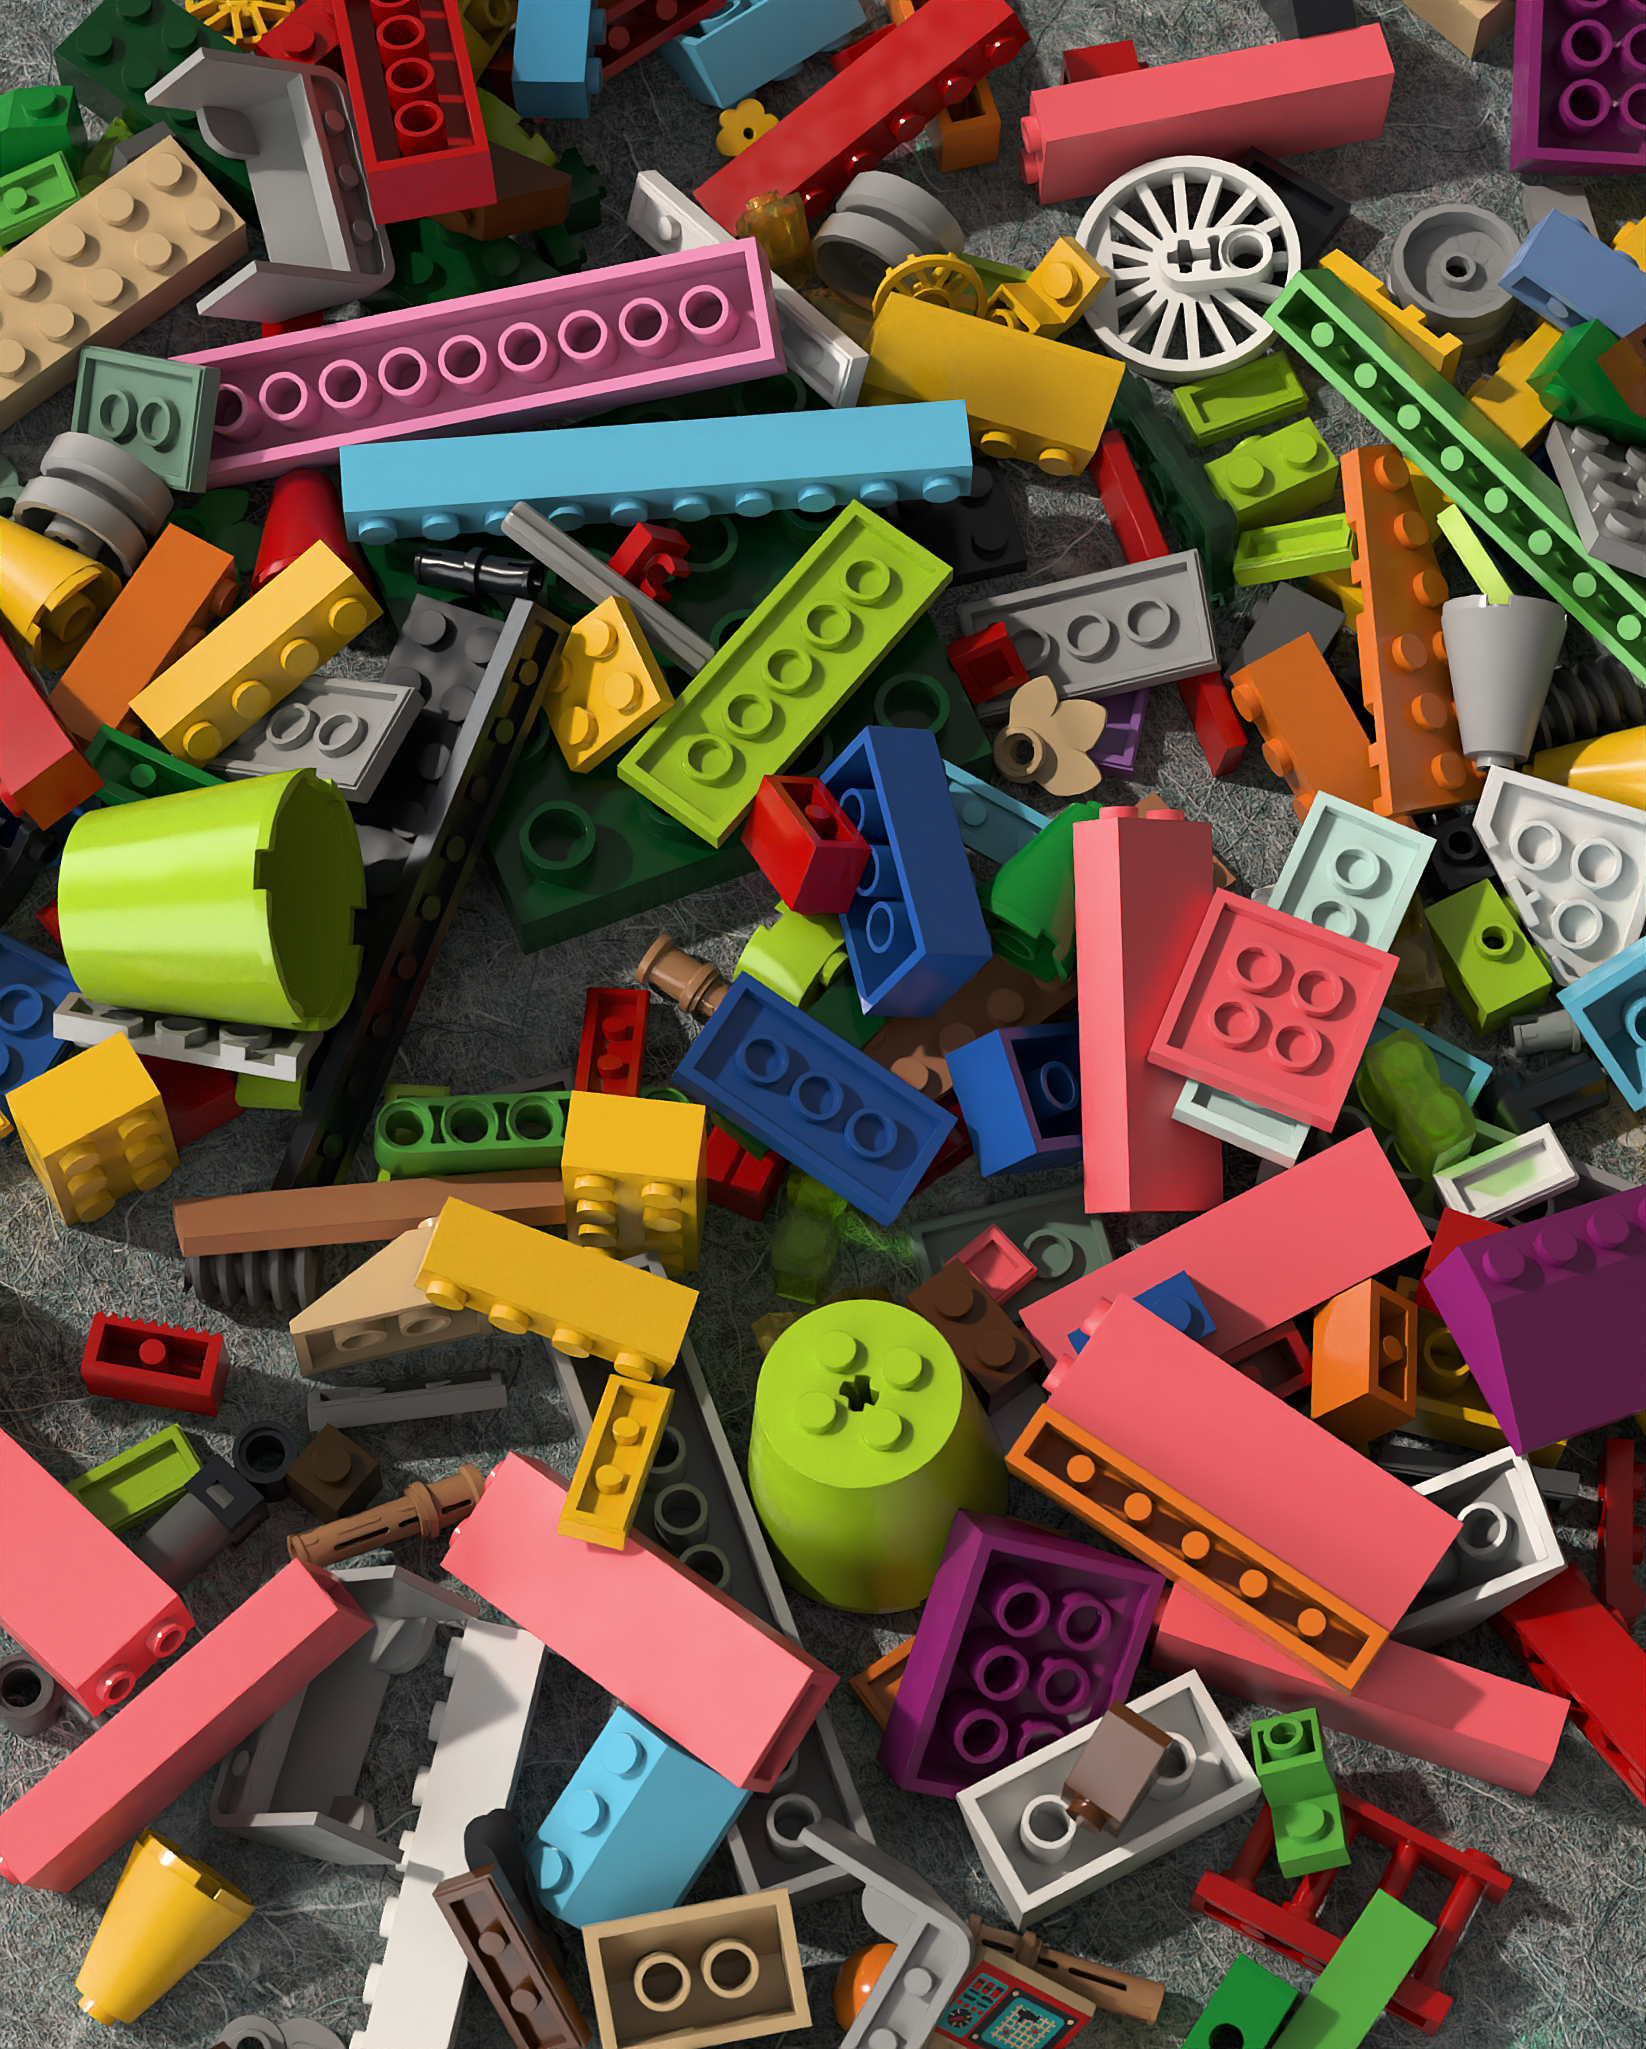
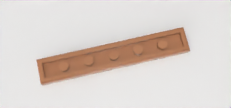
M558 1167L173 1199V1222L183 1257L396 1239L405 1231L418 1229V1225L424 1220L439 1216L449 1196L529 1227L566 1224L563 1181Z

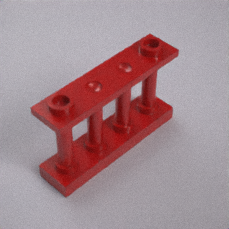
M1338 1787L1344 1809L1349 1848L1357 1833H1360L1394 1851L1371 1899L1380 1888L1400 1902L1418 1865L1455 1883L1435 1924L1436 1931L1422 1950L1414 1968H1410L1383 2009V2011L1433 2037L1453 2001V1998L1441 1993L1443 1985L1438 1980L1479 1898L1482 1897L1498 1906L1513 1879L1501 1873V1864L1491 1856L1472 1848H1466L1463 1853ZM1266 1800L1231 1869H1223L1219 1875L1206 1868L1193 1894L1189 1907L1320 1977L1348 1935L1345 1934L1341 1940L1319 1928L1320 1920L1315 1916L1340 1866L1305 1874L1292 1902H1283L1281 1907L1257 1895L1259 1888L1255 1881L1275 1844L1271 1808Z

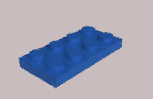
M742 971L735 979L670 1078V1080L886 1228L895 1221L958 1121L956 1116L745 971Z

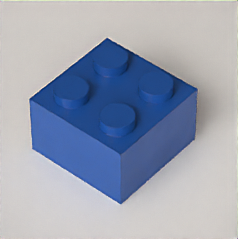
M1079 1020L996 1029L944 1055L983 1178L1069 1167L1083 1160Z

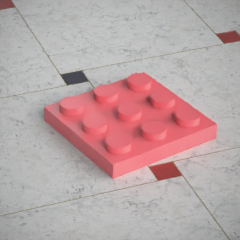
M1217 887L1151 1046L1147 1062L1332 1133L1400 957Z

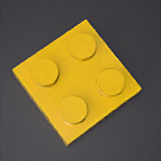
M613 595L572 627L541 702V706L547 713L552 731L570 770L584 774L591 771L676 704L628 600Z

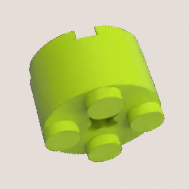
M782 899L774 907L783 914L782 918L770 930L760 924L738 960L733 974V981L742 971H745L801 1011L807 1013L851 966L838 913H819L815 916L802 915L791 911Z

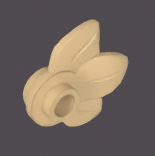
M1048 675L1037 677L1021 686L1010 702L1009 725L1005 726L998 733L993 744L994 764L999 773L1006 779L1015 783H1032L1036 781L1055 796H1072L1090 791L1103 781V776L1087 752L1095 747L1103 735L1108 711L1104 706L1084 699L1059 702L1058 692L1051 678ZM1024 740L1029 741L1034 748V757L1027 764L1021 763L1016 756L1017 746Z

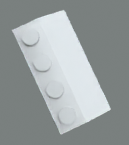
M1195 1669L1125 1705L1173 1738L1162 1775L1118 1838H1115L1104 1829L1100 1835H1096L1082 1828L1066 1813L1069 1805L1060 1800L1065 1780L1103 1717L956 1794V1799L985 1872L1018 1931L1029 1927L1255 1806L1262 1789L1261 1784Z

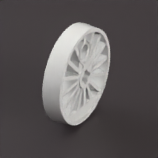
M1190 155L1162 158L1141 165L1122 175L1110 184L1090 206L1075 238L1112 277L1083 314L1089 330L1108 354L1114 359L1126 363L1125 367L1143 376L1165 382L1193 383L1237 369L1261 356L1275 342L1279 334L1263 318L1234 296L1245 297L1272 305L1284 289L1271 285L1274 272L1288 271L1286 287L1297 271L1301 270V251L1297 231L1281 199L1267 184L1248 170L1221 159ZM1185 183L1208 184L1193 230H1189ZM1173 185L1177 233L1173 232L1151 190ZM1222 188L1241 195L1213 228H1209ZM1138 197L1162 240L1128 216L1121 208ZM1256 206L1269 218L1256 226L1241 224ZM1111 224L1143 249L1113 242ZM1280 235L1286 251L1273 252L1271 239ZM1244 253H1253L1261 258L1260 263L1249 269L1238 268L1232 264V261L1238 255ZM1114 262L1125 264L1132 267L1114 269ZM1192 262V272L1180 273V263ZM1134 287L1133 289L1117 296L1116 289ZM1195 302H1197L1224 352L1200 358ZM1213 303L1254 334L1244 342L1236 345ZM1146 304L1120 333L1119 317ZM1184 304L1188 360L1166 359L1165 357ZM1165 310L1151 355L1133 348V345Z

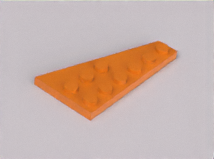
M1394 444L1357 447L1340 458L1346 522L1349 528L1357 534L1359 559L1350 563L1352 585L1362 587L1364 612L1356 616L1364 707L1374 716L1377 742L1368 746L1370 768L1380 772L1382 797L1373 800L1374 813L1387 819L1479 804L1488 773L1477 771L1476 762L1464 757L1441 623L1443 604L1450 600L1446 580L1442 576L1429 537V529L1422 516L1410 480L1408 466L1403 459L1401 451Z

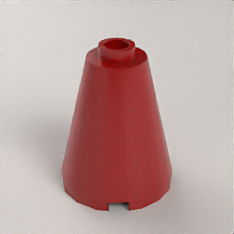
M300 468L282 475L274 483L250 587L249 599L317 541L321 540L356 575L375 600L371 576L357 542H348L343 507L331 479L325 474L307 468Z

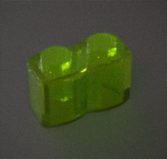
M1402 1028L1365 1049L1356 1077L1359 1097L1369 1114L1382 1126L1392 1130L1394 1146L1406 1167L1418 1178L1429 1183L1432 1180L1433 1174L1467 1160L1477 1133L1474 1115L1459 1092L1440 1080L1436 1060L1426 1044L1414 1033Z
M796 1165L793 1166L788 1180L787 1213L780 1220L772 1240L771 1286L776 1296L819 1305L828 1295L835 1280L838 1242L849 1225L852 1204Z

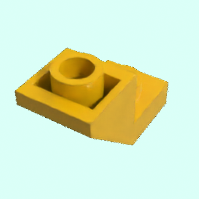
M1072 236L1060 237L1026 282L1000 284L987 302V312L984 320L1053 340L1077 323L1112 277Z

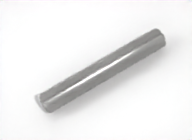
M518 502L503 520L500 527L503 533L597 605L603 603L611 595L627 599L648 644L690 676L696 677L715 656L716 650L714 646L526 502Z

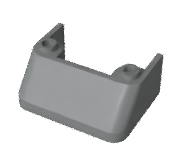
M201 47L144 93L148 105L196 111L199 127L207 145L224 157L245 160L270 262L252 261L196 304L199 315L279 323L373 295L393 279L395 263L385 224L376 226L349 88L335 71L320 65Z
M398 1565L333 1570L329 1572L334 1573L375 1623V1626L224 1757L211 1796L209 1817L214 1826L238 1837L340 1865L401 1864L405 1851L375 1838L376 1823L374 1821V1809L368 1801L353 1796L391 1674L409 1672L429 1658L436 1643L435 1629L439 1621L477 1619L480 1605Z
M827 1817L803 1828L797 1841L867 1884L862 1896L864 1916L875 1931L897 1944L896 1949L838 2049H924L973 1964L976 1948L970 1929L921 1875L831 1818ZM792 2044V2045H787V2046L781 2047V2048H779V2049H811V2048H810V2047H807V2046H804V2045ZM707 2046V2047H702V2048H697V2049H711V2048H709V2047Z

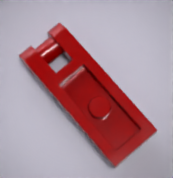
M1607 1438L1597 1457L1596 1599L1603 1607L1609 1604L1613 1605L1623 1616L1629 1630H1631L1642 1613L1646 1602L1644 1591L1638 1584L1633 1582V1565H1641L1644 1553V1528L1640 1525H1633V1501H1642L1645 1469L1643 1462H1634L1633 1439Z

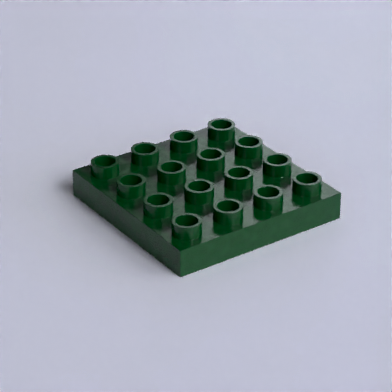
M787 366L788 373L622 406L556 430L830 410L833 407ZM848 505L833 506L822 512H806L800 508L771 510L769 513L758 517H745L738 513L709 515L702 520L693 522L680 521L676 518L646 520L644 523L677 530L691 546L683 557L690 568L691 573L689 576L683 578L670 575L663 584V587L671 595V600L668 603L654 601L714 646L717 654ZM867 507L885 520L880 508ZM612 522L584 524L578 529L563 532L605 564H608L635 526H619ZM488 532L458 534L454 538L441 541L430 540L426 537L398 538L384 545H369L362 541L357 542L374 585L375 600L384 611L382 617L394 645L397 642L417 593L505 623L515 598L527 600L522 597L492 593L481 599L469 597L461 589L418 585L414 578V561L416 554L421 553V546L428 545L434 548L469 552L474 547L490 549L494 556L525 560L537 559L509 536H497ZM542 562L545 572L542 592H538L539 597L536 600L528 601L535 602L573 627L599 605ZM927 610L782 775L819 778L867 725L933 730L942 759L990 785L993 762L992 748ZM648 644L674 700H676L695 677L690 676ZM540 705L481 848L482 855L525 955L760 869L758 863L740 839L749 814L717 849L618 777L617 765L660 717L591 771L584 774L570 770L552 731L547 713Z

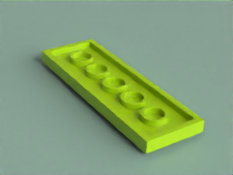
M853 499L675 700L676 704L662 714L617 765L618 777L718 849L750 813L763 776H782L949 585L953 580L954 568Z

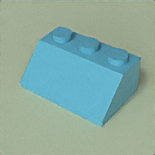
M725 0L727 5L656 50L700 103L725 110L736 109L737 105L744 99H754L757 96L755 90L770 80H784L800 72L805 66L803 60L819 50L827 52L846 44L852 38L850 31L868 20L859 0Z
M1644 936L1556 994L1634 1112L1646 1106V936Z
M618 1706L525 1850L536 1881V1895L539 1903L554 1916L581 1931V1926L680 1907L754 1791L738 1788L630 1707Z

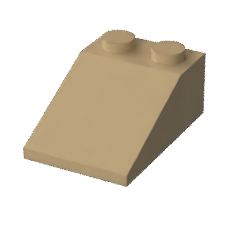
M439 1216L424 1220L418 1225V1229L405 1231L289 1322L302 1377L494 1333L493 1325L488 1320L489 1315L466 1306L462 1310H451L438 1306L426 1298V1291L413 1287Z

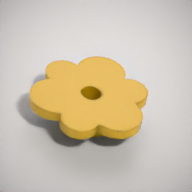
M744 99L737 105L735 110L727 109L720 114L719 124L723 129L716 136V148L723 156L736 157L779 123L774 115H765L762 104L756 99ZM744 130L749 133V139L744 137Z

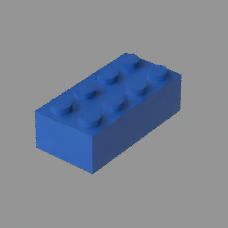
M867 725L819 777L872 848L848 913H838L864 1016L931 1018L993 957L991 935L984 923L976 893L975 875L969 867L961 837L960 819L953 807L946 780L945 763L940 757L933 730Z

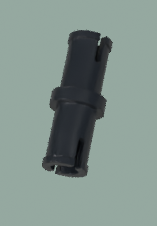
M428 545L421 546V553H417L415 556L414 578L420 586L431 585L461 589L469 597L481 599L492 593L536 600L539 597L538 592H542L544 585V566L538 559L525 560L494 556L490 549L474 547L469 552L439 549Z

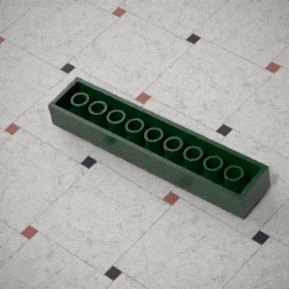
M104 0L53 51L61 86L74 85L77 100L80 104L118 131L127 129L131 137L164 121L176 135L175 141L235 212L243 220L263 233L245 160L227 158L211 149L201 133L196 111L148 105L144 94L201 47L242 54L247 53L172 0ZM428 216L385 224L395 263L394 277L387 285L373 295L357 299V301L378 315L564 275L508 236L482 242L463 233L452 232L440 223L428 219Z

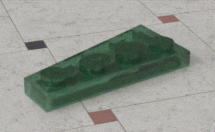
M1125 365L1124 374L1108 420L1114 430L1118 429L1119 433H1122L1136 469L1139 470L1145 467L1147 484L1152 494L1151 498L1161 516L1164 517L1173 513L1174 523L1181 538L1178 546L1181 552L1192 549L1199 551L1203 568L1207 573L1209 603L1213 610L1235 601L1233 534L1238 533L1236 515L1229 502L1224 498L1218 500L1210 489L1209 478L1201 461L1196 457L1190 459L1182 448L1180 434L1174 422L1169 417L1161 418L1155 409L1153 396L1146 381L1142 377L1135 379Z

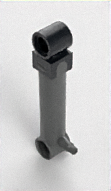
M268 1420L254 1422L242 1429L234 1440L232 1448L234 1467L217 1453L184 1484L187 1494L129 1549L178 1594L230 1543L237 1549L270 1517L266 1503L283 1501L289 1497L285 1471L300 1455L294 1435L279 1422ZM274 1451L285 1457L281 1466L272 1472L262 1473L251 1468L254 1459L263 1452ZM24 1649L20 1653L9 1655L0 1661V1721L5 1728L14 1734L30 1736L44 1732L57 1720L63 1704L85 1726L91 1727L95 1732L112 1719L106 1712V1709L94 1718ZM32 1682L41 1686L40 1695L29 1706L15 1707L8 1703L10 1693L21 1683Z

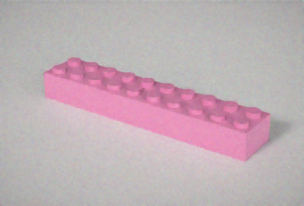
M755 236L166 358L221 369L206 491L278 477L295 469L307 468L313 470L340 464L339 446L480 436L788 373L768 254Z

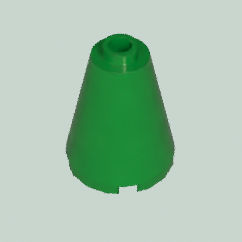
M1088 801L1086 805L1081 803L1070 804L976 889L985 926L996 939L991 948L992 952L1022 972L1042 981L1051 982L1058 973L1060 982H1066L1077 964L1073 823L1099 819V808L1106 806L1096 801Z

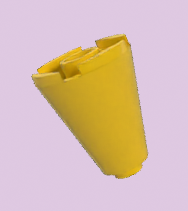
M0 515V625L26 661L33 667L42 671L41 666L45 665L52 672L61 670L73 662L97 628L95 625L105 609L108 611L122 592L120 577L108 566Z
M1646 725L1535 752L1534 765H1523L1522 774L1646 811Z
M148 1827L136 1839L75 1982V1986L84 1994L78 2005L90 2016L110 2028L117 2019L127 2024H132L247 1921L256 1908V1905L251 1903L252 1900L232 1882L201 1859L196 1861L179 1851L182 1846Z

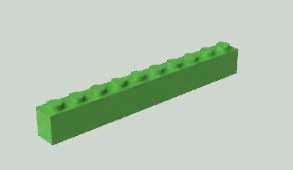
M1329 268L1298 270L1262 318L1646 685V578L1587 556L1563 491Z

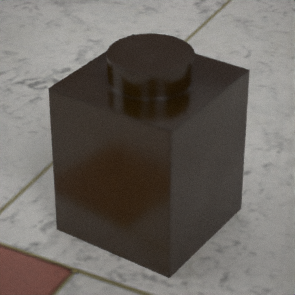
M329 1423L324 1426L285 1471L290 1498L324 1525L350 1514L363 1511L383 1488L380 1462Z

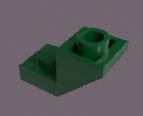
M576 146L564 151L557 166V170L573 176L569 216L563 224L535 230L536 251L540 259L564 276L581 273V265L587 263L586 251L579 233L601 225L600 200L607 198L606 188L597 167L594 164L586 167Z

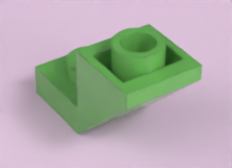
M1316 1707L1251 1722L1250 1729L1256 1773L1271 1808L1278 1863L1285 1879L1352 1864L1344 1809Z

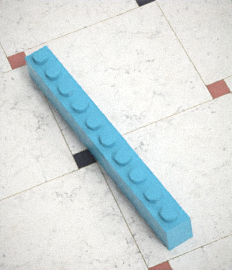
M965 399L339 446L343 512L348 542L362 541L369 545H384L398 538L426 537L430 540L441 541L454 538L458 534L478 532L507 536L502 532L501 524L511 509L520 501L526 502L562 531L575 530L584 524L611 522L619 526H635L639 521L645 522L646 520L676 518L680 521L693 522L702 520L709 515L738 513L745 517H758L769 513L771 510L797 508L806 512H822L833 506L849 505L853 499L867 507L873 508L889 506L896 501L925 499L932 503H944L952 501L958 496H970L973 469Z

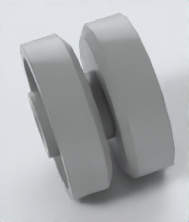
M879 171L862 172L850 182L836 203V213L832 214L823 223L809 244V259L818 276L836 295L854 308L874 317L872 301H874L878 287L887 276L885 272L887 268L891 266L894 269L908 261L907 255L915 254L916 257L932 254L947 255L951 252L956 254L959 259L964 251V234L955 217L945 206L920 186L889 173ZM937 267L924 268V270L930 276ZM915 272L903 278L911 286L920 282ZM895 287L892 288V292L900 294Z
M1441 204L1418 213L1402 228L1393 249L1390 271L1385 286L1390 293L1392 303L1398 308L1404 310L1412 304L1426 314L1428 323L1424 326L1438 338L1450 332L1462 341L1463 346L1459 360H1467L1488 352L1506 335L1514 316L1518 299L1497 284L1520 249L1521 243L1513 228L1493 212L1471 204Z
M68 431L59 434L42 459L40 471L43 476L29 480L16 501L12 514L17 524L108 566L120 577L121 583L129 581L145 556L148 546L144 539L157 536L172 511L174 499L170 490L151 469L133 455L110 442L84 433Z

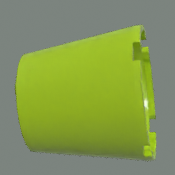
M296 768L92 810L82 815L73 826L63 851L58 882V916L66 961L72 977L83 995L93 1003L104 1006L300 1031H325L335 1026L343 1018L355 994L356 982L361 973L365 947L353 945L355 909H367L364 865L357 830L349 806L332 778L319 779L316 776L317 768Z
M861 1299L833 1303L810 1312L792 1324L774 1343L765 1358L757 1385L745 1490L775 1572L792 1588L818 1603L838 1610L864 1614L894 1613L921 1606L920 1601L929 1597L958 1509L963 1508L1005 1518L1009 1501V1474L1000 1438L950 1345L932 1324L911 1310L878 1300ZM864 1408L862 1412H857L859 1409Z

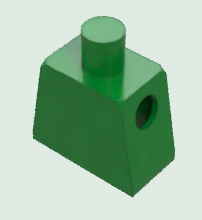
M1239 1953L1180 2049H1212L1211 2046L1221 2030L1234 2031L1241 2037L1242 2043L1238 2049H1267L1299 1998V1990L1244 1954Z

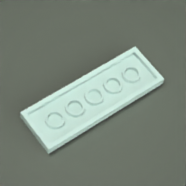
M1319 790L1266 906L1388 953L1437 839ZM1191 1078L1187 1079L1171 1117L1288 1169L1294 1167L1311 1128V1125Z

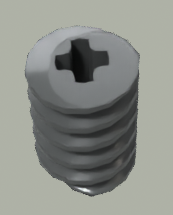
M1606 653L1598 657L1595 664L1584 660L1574 665L1572 671L1563 667L1555 669L1533 740L1538 751L1552 748V734L1557 735L1562 745L1574 743V727L1577 726L1585 739L1598 737L1597 720L1600 719L1608 732H1619L1621 730L1620 713L1624 712L1631 725L1634 727L1639 726L1644 716L1642 700L1631 673L1626 666L1613 654Z
M320 1245L318 1250H312L311 1246L186 1257L185 1294L187 1295L192 1285H194L198 1301L207 1304L212 1301L218 1287H220L222 1300L225 1305L234 1306L237 1305L245 1289L250 1306L259 1309L263 1307L271 1291L275 1307L278 1311H287L296 1294H298L300 1307L304 1311L320 1298L325 1246Z

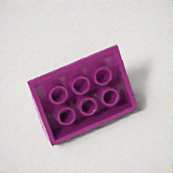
M1516 0L1510 173L1557 176L1646 174V0Z
M1646 1184L1458 1245L1423 1280L1516 1457L1646 1411Z
M959 1508L954 1517L876 1759L900 1789L957 1800L956 1794L1103 1717L1115 1699L1125 1704L1167 1577L1152 1567L1020 1521Z

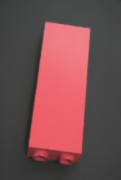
M1368 24L1031 91L1029 116L1021 118V131L1025 149L1018 150V163L1023 183L1025 185H1034L1038 202L1041 206L1101 194L1110 184L1132 169L1162 158L1190 155L1205 156L1237 165L1251 146L1275 159L1382 137L1395 76V70L1380 24Z
M1114 806L1099 808V819L1073 823L1085 1214L1210 1211L1224 1203L1222 1140L1171 1118L1188 1077L1147 1062V1058L1214 897L1211 822L1185 821V810L1180 809L1146 811V818H1138V807Z
M1368 1127L1019 1310L1018 1312L1025 1325L1018 1329L1042 1356L1041 1361L1044 1360L1049 1372H1051L1064 1353L1076 1360L1078 1355L1067 1335L1082 1327L1102 1296L1113 1304L1121 1292L1133 1299L1185 1270L1218 1330L1217 1333L1198 1344L1218 1357L1290 1319L1294 1320L1314 1310L1315 1306L1370 1278L1373 1279L1431 1248L1432 1242L1374 1133ZM1045 1389L1048 1397L1050 1398L1052 1393Z
M1123 1292L1120 1293L1114 1304L1102 1296L1080 1329L1090 1339L1076 1360L1064 1353L1042 1384L1043 1388L1052 1393L1046 1405L1390 1632V1635L1464 1524Z
M0 1428V1626L96 1718L109 1705L122 1701L131 1692L136 1680L158 1659L167 1657L175 1652L183 1643L187 1632L196 1623L175 1591Z
M510 1451L505 1460L498 1463L489 1473L484 1485L485 1492L470 1517L464 1519L452 1533L449 1541L450 1549L440 1566L738 1788L769 1794L841 1677L633 1526H631L623 1551L557 1534L559 1517L572 1482L543 1461Z
M296 1557L0 1816V1874L14 1886L21 1883L24 1886L34 1887L37 1890L46 1889L69 1893L374 1627L375 1623L334 1573Z
M1174 1583L1173 1589L1163 1587L1145 1643L1154 1646L1148 1667L1178 1677L1195 1669L1204 1686L1286 1714L1316 1707L1321 1725L1529 1797H1533L1552 1765L1571 1702L1389 1639L1382 1653L1352 1698L1348 1699L1176 1583Z

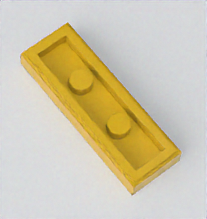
M610 1374L559 1517L557 1534L623 1551L673 1406L674 1389Z

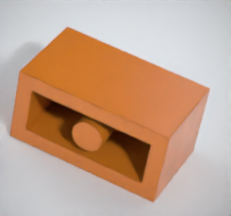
M1370 1278L1314 1307L1311 1421L1360 1446L1416 1419L1418 1304Z

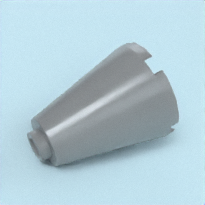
M1488 594L1454 598L1443 604L1441 623L1464 757L1476 762V770L1479 772L1489 773L1491 764L1514 771L1515 764L1526 762L1529 757L1568 626L1565 608L1548 600L1520 595H1509V604L1489 605Z

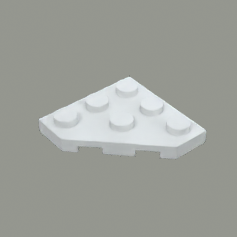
M1491 764L1472 825L1534 945L1539 946L1549 959L1553 970V982L1568 987L1639 940L1646 918V811Z

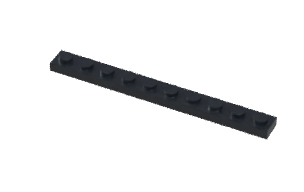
M515 598L358 977L353 999L339 1023L270 1191L343 1185L572 630L571 625L533 601Z

